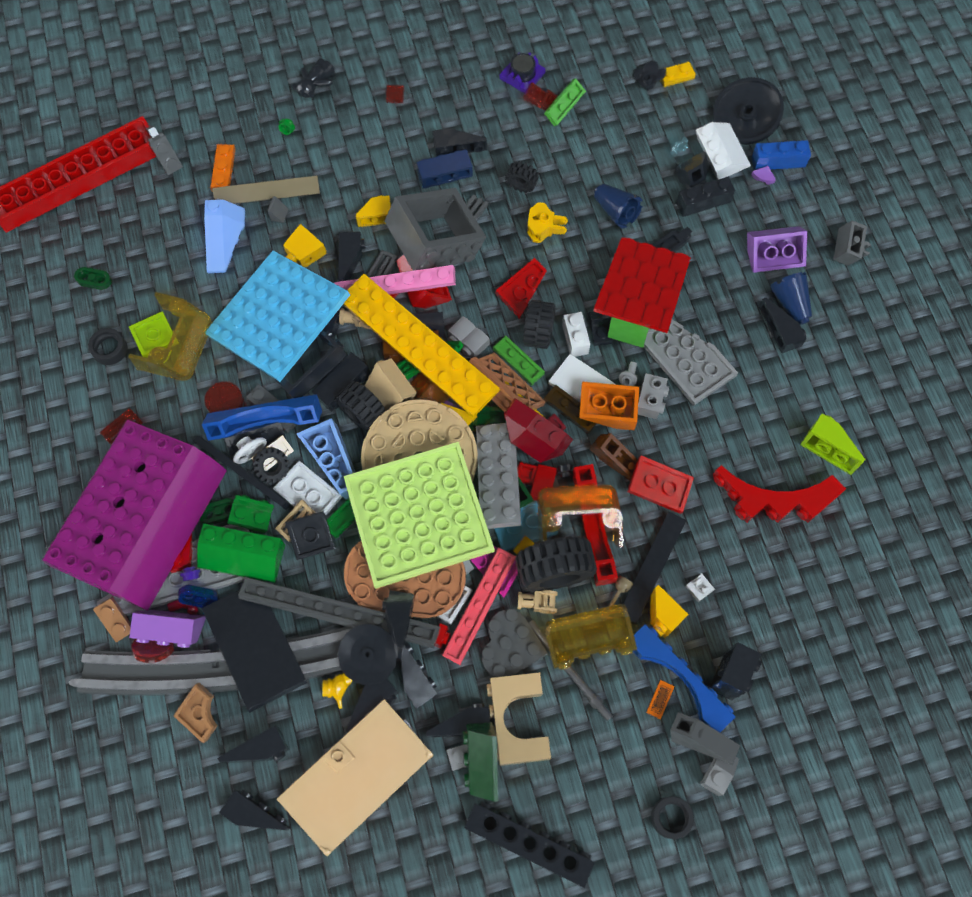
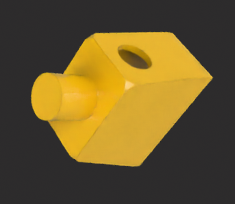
M301 224L283 245L287 254L286 258L305 268L327 254L324 244Z

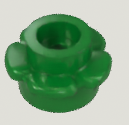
M281 119L278 128L281 133L289 135L295 130V125L290 119Z

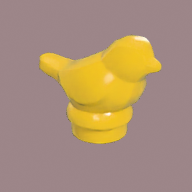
M344 673L336 675L333 679L323 680L322 695L328 698L333 697L337 701L339 709H343V695L353 681Z

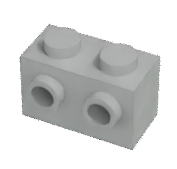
M645 374L638 400V415L657 419L659 413L663 414L666 404L662 402L663 397H667L670 387L666 386L667 378Z

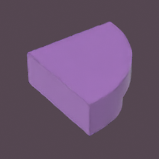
M769 166L754 170L751 174L755 180L766 182V184H773L776 180Z

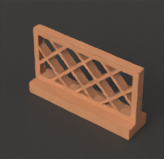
M495 352L479 359L476 356L470 359L469 362L500 388V391L491 400L504 412L514 398L533 410L544 406L546 403Z

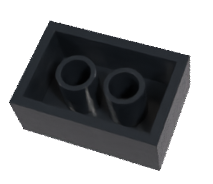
M737 642L724 652L710 687L717 694L731 701L744 695L746 691L749 692L754 683V680L751 679L754 672H758L762 661L759 660L761 653Z

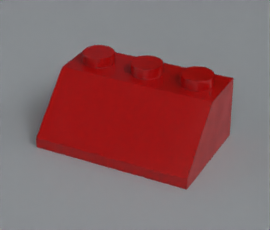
M403 254L396 261L399 272L413 271ZM447 286L407 292L412 307L426 309L452 300Z

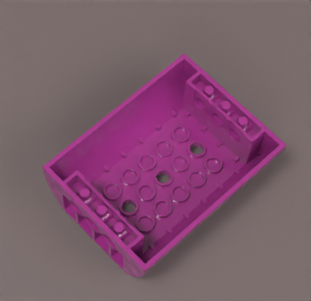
M126 420L41 561L58 571L148 611L170 573L174 561L184 548L227 470L207 454L190 444ZM145 464V469L138 473L139 466ZM124 499L125 502L123 506L117 508V503L120 500ZM100 535H103V540L99 544H96V538Z

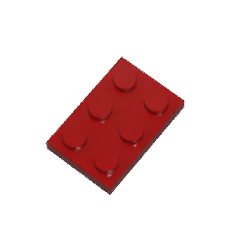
M641 455L638 458L627 492L681 514L684 511L694 477Z

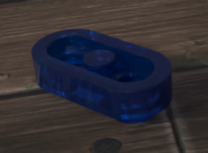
M185 585L178 590V600L185 605L203 608L218 600L217 592L212 589Z

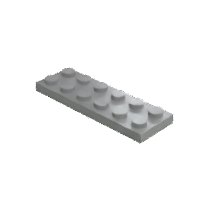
M506 423L476 426L479 504L487 528L521 526L516 446L509 440Z

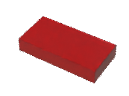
M538 464L530 494L533 500L549 503L557 468Z

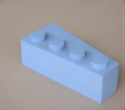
M331 418L297 433V436L304 443L337 491L347 500L349 494L344 476L356 472L337 424Z

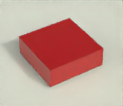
M519 462L518 476L523 484L533 486L538 466Z

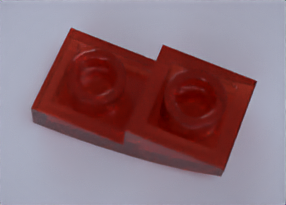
M531 82L522 98L546 111L558 96L549 89L546 92Z

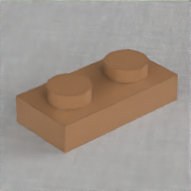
M113 597L93 608L115 642L130 634L131 623Z

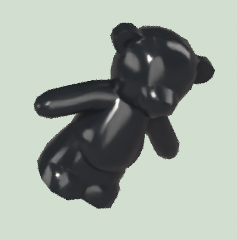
M320 58L316 61L309 74L305 68H301L300 71L303 79L297 84H293L292 89L296 90L304 98H313L316 86H330L333 84L331 79H326L335 75L333 65L329 61Z

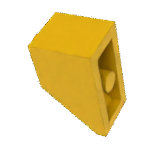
M380 195L372 197L356 214L358 227L386 224L384 221L391 208L390 196Z

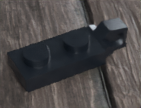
M686 227L681 232L673 230L652 246L676 252L687 244V239L691 237L692 231L689 227Z

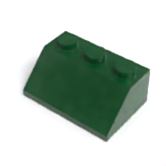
M492 723L466 724L467 731H463V745H467V752L463 753L464 766H467L468 773L464 774V787H468L470 795L490 801H498L497 736Z

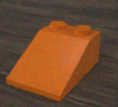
M582 382L579 418L615 429L635 430L638 418L639 387Z

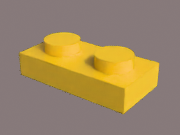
M689 61L664 68L667 72L660 81L663 87L695 79L696 74Z

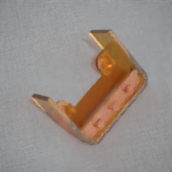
M609 484L546 487L539 491L537 495L539 543L547 540V532H554L560 529L562 515L601 513L603 524L608 528H613V542L619 548H623L622 513L614 487Z

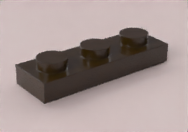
M555 385L544 397V401L587 434L597 425V423L579 418L580 402L559 386Z

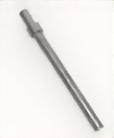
M531 620L529 625L538 639L590 700L589 704L594 709H597L606 721L612 718L613 715L605 707L601 697L595 695L535 621Z

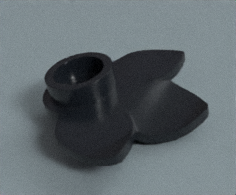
M651 60L643 68H636L634 70V79L640 82V86L643 89L650 90L655 87L657 81L665 77L667 70L658 69V63Z

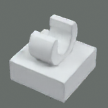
M700 574L685 586L697 602L715 590L703 574Z

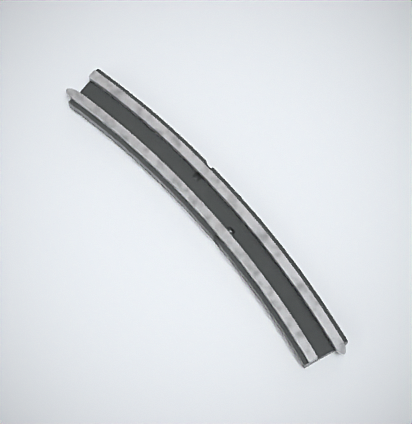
M347 626L318 634L287 639L306 680L343 672L339 665L338 650L341 640L348 631L353 629L352 627ZM220 649L218 651L197 650L179 652L85 650L81 662L84 663L81 679L69 681L71 686L77 687V692L100 695H187L197 683L203 685L210 693L238 690Z

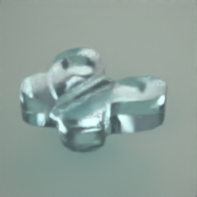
M684 136L681 142H675L670 154L674 157L681 150L685 152L689 140Z

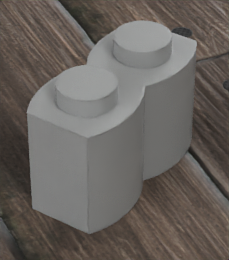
M464 316L448 330V340L461 341L464 345L461 350L467 357H477L490 345V338Z

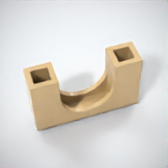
M540 672L490 678V684H487L488 697H492L493 705H489L490 718L495 719V726L493 727L497 736V761L500 762V766L550 760L548 736L531 739L517 738L507 730L503 719L504 712L511 702L522 698L542 696Z

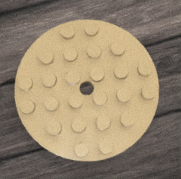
M410 400L390 407L389 410L385 411L373 422L363 441L361 465L362 470H366L415 455L419 452L459 442L473 482L478 465L477 445L470 427L453 409L431 400Z

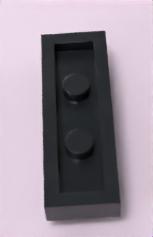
M275 422L248 428L224 439L230 455H234L239 450L236 444L244 437L249 436L251 440L263 437L266 439L267 444H270L281 435L286 439L282 424Z

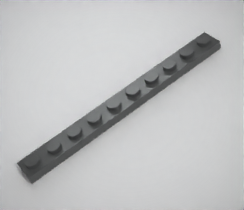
M245 578L238 594L239 599L352 628L359 625L372 624L380 626L389 632L384 612ZM411 619L406 641L435 648L440 626Z

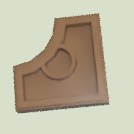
M197 683L173 716L196 738L205 743L218 725L213 720L211 714V702L214 696L203 685Z

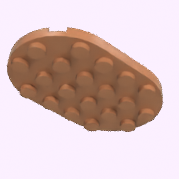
M360 541L348 554L344 566V581L348 593L361 607L385 613V610H382L383 600L388 598L389 591L392 590L414 594V606L411 617L432 618L447 612L458 602L464 591L466 570L464 562H460L375 589L362 541Z

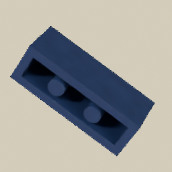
M466 149L418 161L417 172L422 187L425 189L472 177L473 166Z

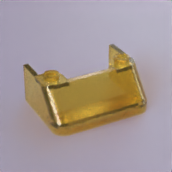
M155 292V297L162 309L169 310L174 316L180 317L167 348H153L148 358L129 354L128 357L137 370L181 381L188 380L194 373L208 337L205 333L212 324V320L208 314L182 298Z

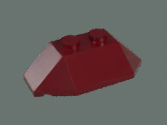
M514 398L504 413L510 442L540 463L563 455L573 441L567 433L516 398Z

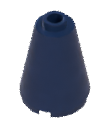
M607 184L599 185L594 191V198L620 228L628 227L626 224L629 222L633 223L642 210L640 202H643V200L638 195Z
M798 272L782 278L780 284L776 281L770 285L771 290L789 316L800 325L810 322L809 318L812 317L806 272L803 274Z

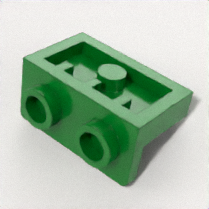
M235 495L227 524L266 533L274 505L265 500L257 501L251 499L246 495Z

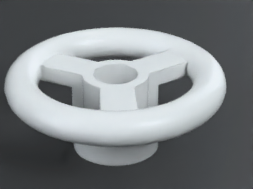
M249 436L241 439L236 444L239 450L233 457L234 463L243 464L250 461V457L266 446V439L260 437L251 440Z

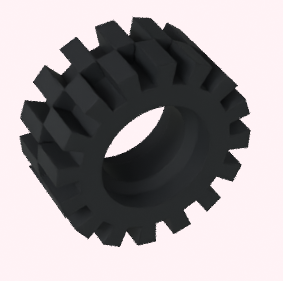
M522 161L511 163L505 180H507V184H510V187H514V190L517 191L519 189V192L524 191L528 193V191L532 192L539 179V173L536 168L532 169L533 166H528L526 162L524 164Z
M272 447L264 448L262 451H258L257 455L253 458L252 466L254 473L260 480L266 483L281 481L283 477H286L287 471H289L287 456L279 449ZM268 458H275L278 462L277 470L272 473L266 472L263 467L264 461Z

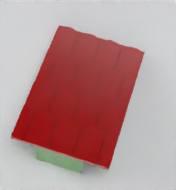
M621 238L593 311L612 317L608 338L643 348L649 328L668 333L691 257L684 253L671 252L666 248H657L648 243L636 242L631 238Z

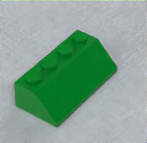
M203 524L197 547V568L275 583L285 544L281 538Z

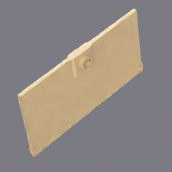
M382 700L286 789L277 800L317 844L321 851L328 856L434 755L385 700Z

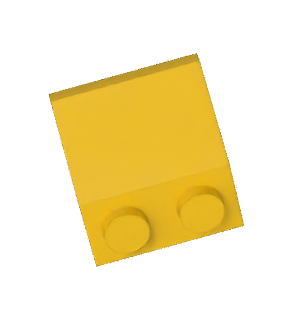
M657 585L650 595V625L656 630L659 637L662 636L665 639L689 614Z

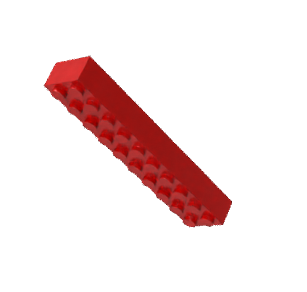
M141 116L0 186V226L7 233L155 158L156 155L148 141L151 136L146 129L150 126L145 118Z

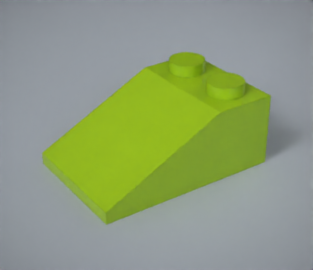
M821 414L800 444L850 475L865 461V458L841 425L828 415Z

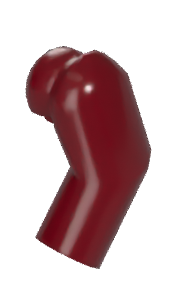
M181 597L168 603L167 607L170 612L184 608L187 609V613L194 615L198 612L199 605L195 600Z

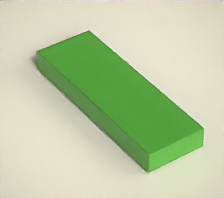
M576 78L572 79L544 112L554 126L561 122L586 92Z
M507 336L503 337L493 346V350L531 386L545 374V371Z

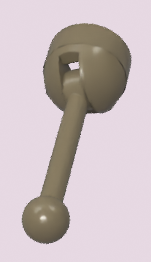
M623 576L618 577L615 583L618 591L606 611L600 615L601 621H607V615L620 593L628 592L631 589L633 583Z

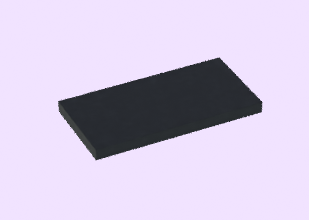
M240 590L203 607L202 610L244 704L250 713L308 682L271 607L239 599L238 594Z

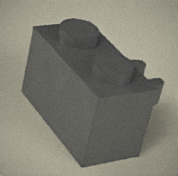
M853 220L838 229L833 260L849 266L862 259V257L869 255L870 252L865 250L871 246L869 242H865L867 226Z

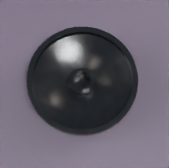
M747 77L736 80L726 86L717 97L713 111L714 121L730 123L740 144L749 145L761 142L771 136L782 121L784 114L782 95L776 86L762 78Z

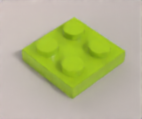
M163 311L129 326L144 359L179 344Z

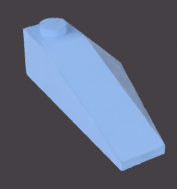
M223 199L205 200L207 273H226L233 256V249L239 241L238 237L241 230L245 226V208Z

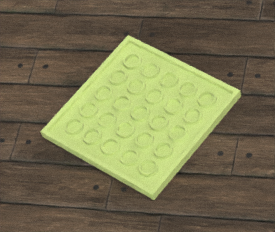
M459 442L344 476L375 589L495 552Z

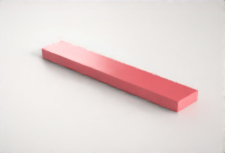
M498 547L442 654L443 657L461 665L515 561V555Z

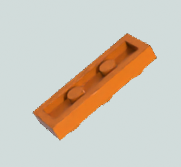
M217 144L210 187L212 192V188L230 186L235 156L234 145Z

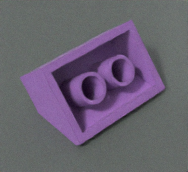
M800 226L747 232V252L752 272L806 266L807 231Z
M150 609L148 611L132 613L129 638L137 639L136 642L149 643V640L157 641L158 645L177 643V647L188 648L198 641L206 617L205 615H190L187 613Z

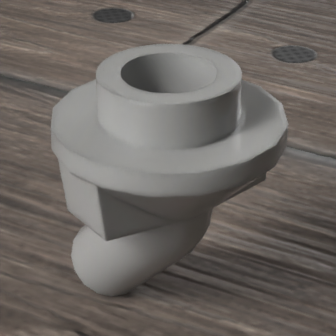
M630 362L628 371H623L619 375V381L622 385H636L638 375H635L637 363Z

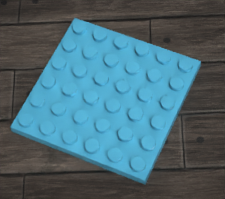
M272 251L204 333L215 342L281 382L349 298L350 293L281 254Z

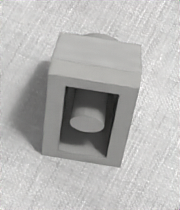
M714 758L700 785L717 796L724 795L734 777L739 758H735L733 765Z

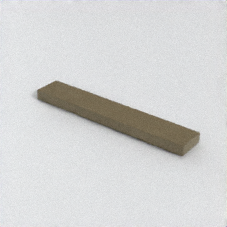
M318 176L212 188L214 200L223 199L233 204L272 200L273 196L282 199L320 194Z

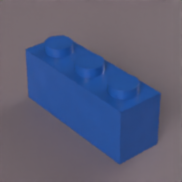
M806 140L756 144L752 154L754 170L769 166L770 170L806 167L811 156L809 142Z

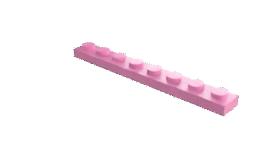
M453 265L369 277L389 295L456 285L455 267ZM358 279L334 282V284L348 290Z

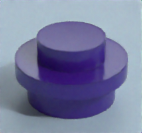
M194 566L183 569L184 573L180 574L183 581L200 578L199 573L201 571L200 569L196 570Z

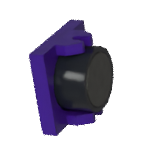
M530 52L518 53L501 72L499 79L527 95L546 73V68L539 65L537 57L535 55L532 57Z

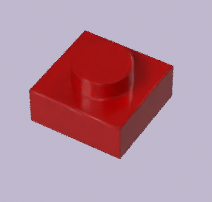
M440 623V632L435 647L441 649L443 644H447L450 633L448 632V626Z

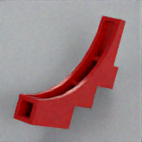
M722 465L712 475L715 483L723 487L733 501H737V505L734 507L735 513L741 520H745L746 523L763 509L766 511L767 516L777 523L793 509L796 510L800 519L809 523L846 490L833 475L819 484L796 491H772L758 488L737 478Z

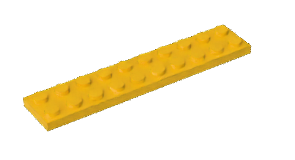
M363 274L347 290L350 296L343 305L473 418L500 391L496 384L367 275Z

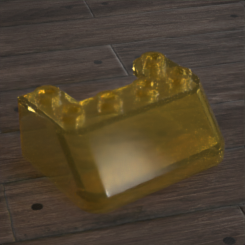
M625 604L608 606L546 622V638L554 668L567 669L571 667L574 658L586 659L591 654L598 652L599 654H607L611 652V649H615L621 655H628L633 653V650H637L630 617Z

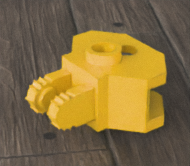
M538 202L530 208L527 235L534 243H541L548 236L552 237V234L563 235L567 232V229L560 225H566L568 219L564 216L554 215V212H551L545 203Z

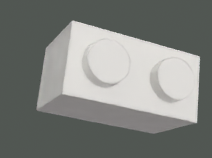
M582 312L564 315L562 327L569 353L574 357L589 354L590 341Z

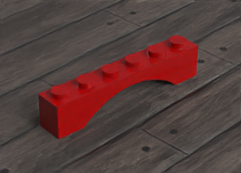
M590 464L574 467L572 477L585 538L591 543L597 567L594 574L595 585L601 586L616 583L618 575L603 523L594 466Z

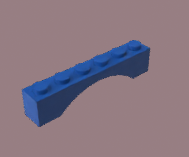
M316 394L208 413L202 426L209 441L226 438L245 429L279 422L303 425L319 422L322 409Z
M645 624L625 645L639 659L655 662L675 673L691 692L698 710L699 720L720 733L735 718L732 714V708L728 704L722 703L717 698L718 694L711 687L707 688L702 683L703 679L696 672L692 673L688 669L687 662L682 657H677L672 652L673 648L666 641L662 642L657 637L658 633L651 626L647 627Z

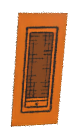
M660 680L646 713L661 720L675 686Z

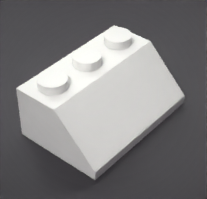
M711 122L696 129L700 146L706 152L708 162L717 180L751 166L730 123Z

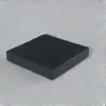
M324 511L285 522L297 560L335 549Z

